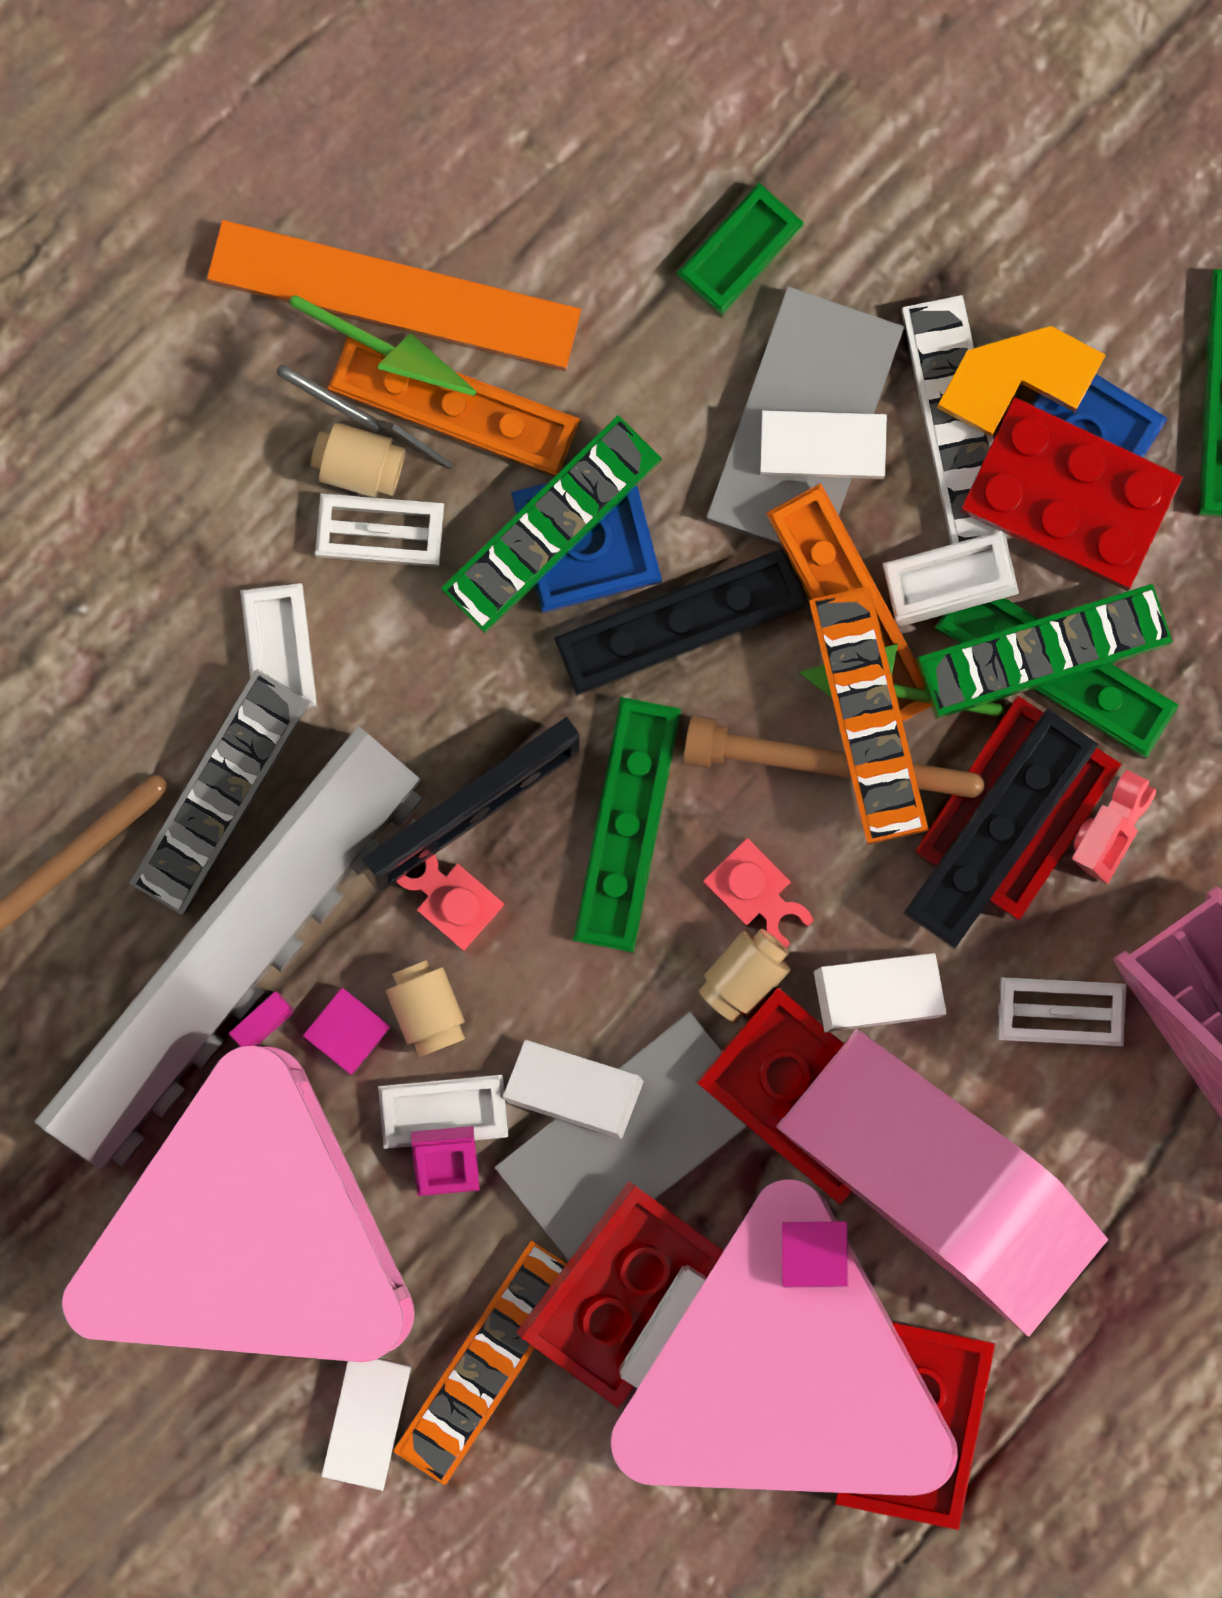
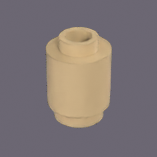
M335 422L330 433L319 432L313 449L310 467L320 469L319 482L374 498H377L379 492L393 496L402 471L406 448L392 445L393 438Z
M760 929L756 935L748 930H742L704 974L707 981L700 988L699 992L718 1013L728 1020L737 1023L744 1014L751 1016L790 972V967L784 961L789 951L778 939L764 929Z
M425 960L392 974L397 986L385 991L406 1044H414L418 1057L425 1056L465 1039L460 1024L464 1023L465 1020L443 967L431 971L428 961Z

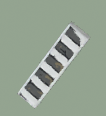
M963 295L902 307L901 315L950 544L997 532L999 530L959 512L993 442V435L990 437L937 409L967 350L974 349ZM1004 533L1006 539L1013 538L1012 536Z

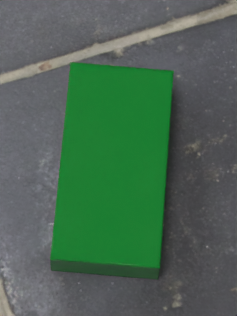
M758 183L678 270L676 277L718 315L723 317L803 229L805 223L763 185Z

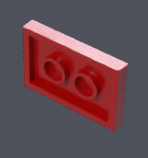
M1014 397L959 512L999 531L1002 530L1003 533L1128 591L1133 585L1183 476Z
M1020 696L1015 698L967 771L982 777L984 781L983 792L974 798L951 795L914 851L915 854L933 866L938 864L1044 712ZM1095 749L993 894L989 903L1017 921L1022 918L1122 766L1120 762L1100 749Z
M776 987L695 1083L831 1199L841 1205L852 1191L779 1131L776 1125L796 1104L842 1048L844 1043L831 1032H824V1027L820 1022L779 987Z
M628 1181L516 1333L531 1346L619 1408L634 1388L633 1385L620 1377L619 1367L682 1266H690L706 1276L707 1279L724 1251L639 1187Z
M892 1322L955 1438L958 1452L956 1467L949 1480L940 1488L930 1493L909 1496L836 1493L835 1505L959 1530L996 1343Z

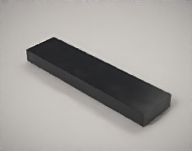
M781 548L556 636L554 641L575 694L578 697L807 607V602L792 564L784 549Z
M1047 708L902 914L953 950L956 949L1099 744Z
M565 717L362 858L364 875L376 891H383L579 755L580 733L571 721Z

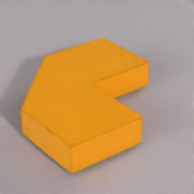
M1053 326L967 350L937 409L990 437L993 435L1020 384L1075 412L1106 355Z

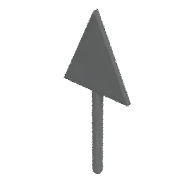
M280 365L277 368L279 377L363 426L393 438V440L451 469L453 463L395 423L374 418L285 365Z

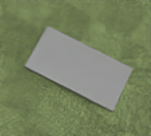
M788 286L706 521L782 547L764 513L819 483L824 487L839 516L852 478L760 475L762 410L874 414L904 326Z
M691 1012L687 1013L618 1068L638 1075L643 1080L642 1088L622 1140L563 1120L554 1119L494 1167L568 1261L628 1181L639 1187L653 1199H656L746 1127V1125L695 1083L721 1050Z

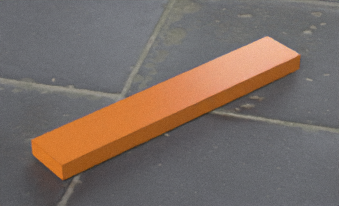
M226 220L221 222L207 276L208 282L288 303L291 296L297 295L329 313L562 371H567L581 316V308Z

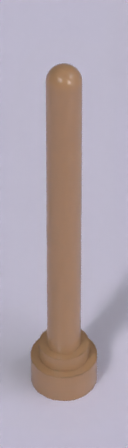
M694 715L691 717L685 745V765L710 768L711 762L723 764L724 758L851 778L845 752L728 734V727L717 726V719ZM913 763L919 790L969 798L979 796L984 790V781L976 773Z
M159 775L148 777L0 900V933L162 799L168 791L166 780Z

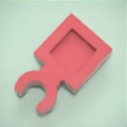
M1126 769L1115 787L1109 806L1102 805L1096 817L1088 818L1076 835L1074 841V850L1076 852L1072 860L1086 874L1107 885L1138 832L1134 825L1138 818L1148 809L1157 790L1148 785L1149 781Z
M748 838L703 881L745 926L759 914L766 921V931L778 939L786 948L790 945V942L778 929L779 921L783 916L794 915L806 927L813 922L812 915L803 905L795 902H785L779 896L791 881Z
M433 855L425 861L426 870L421 877L409 878L404 875L396 882L406 890L423 891L428 896L417 911L465 952L505 904L458 863L447 876L443 875L439 871L437 857Z

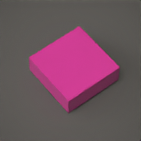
M342 987L303 1036L350 1075H353L391 1026Z
M275 991L229 1034L240 1047L258 1046L294 1014L292 1011L294 1008L281 993Z
M474 1126L411 1132L417 1196L480 1191Z
M847 1221L782 1222V1284L784 1288L848 1287Z

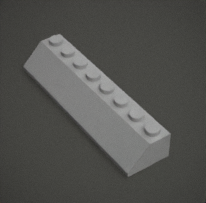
M358 726L39 1115L35 1123L100 1170L108 1169L113 1161L120 1167H123L145 1141L146 1138L138 1131L154 1112L162 1119L185 1092V1089L178 1082L188 1069L195 1064L202 1070L222 1047L225 1040L218 1033L228 1020L234 1015L242 1021L262 998L265 992L257 985L268 971L274 967L279 972H282L304 946V943L297 936L308 922L313 918L321 924L339 904L344 895L336 888L351 870H354L358 875L364 873L362 858L381 845L376 839L392 821L398 827H401L415 811L423 799L415 792L422 784L420 778Z

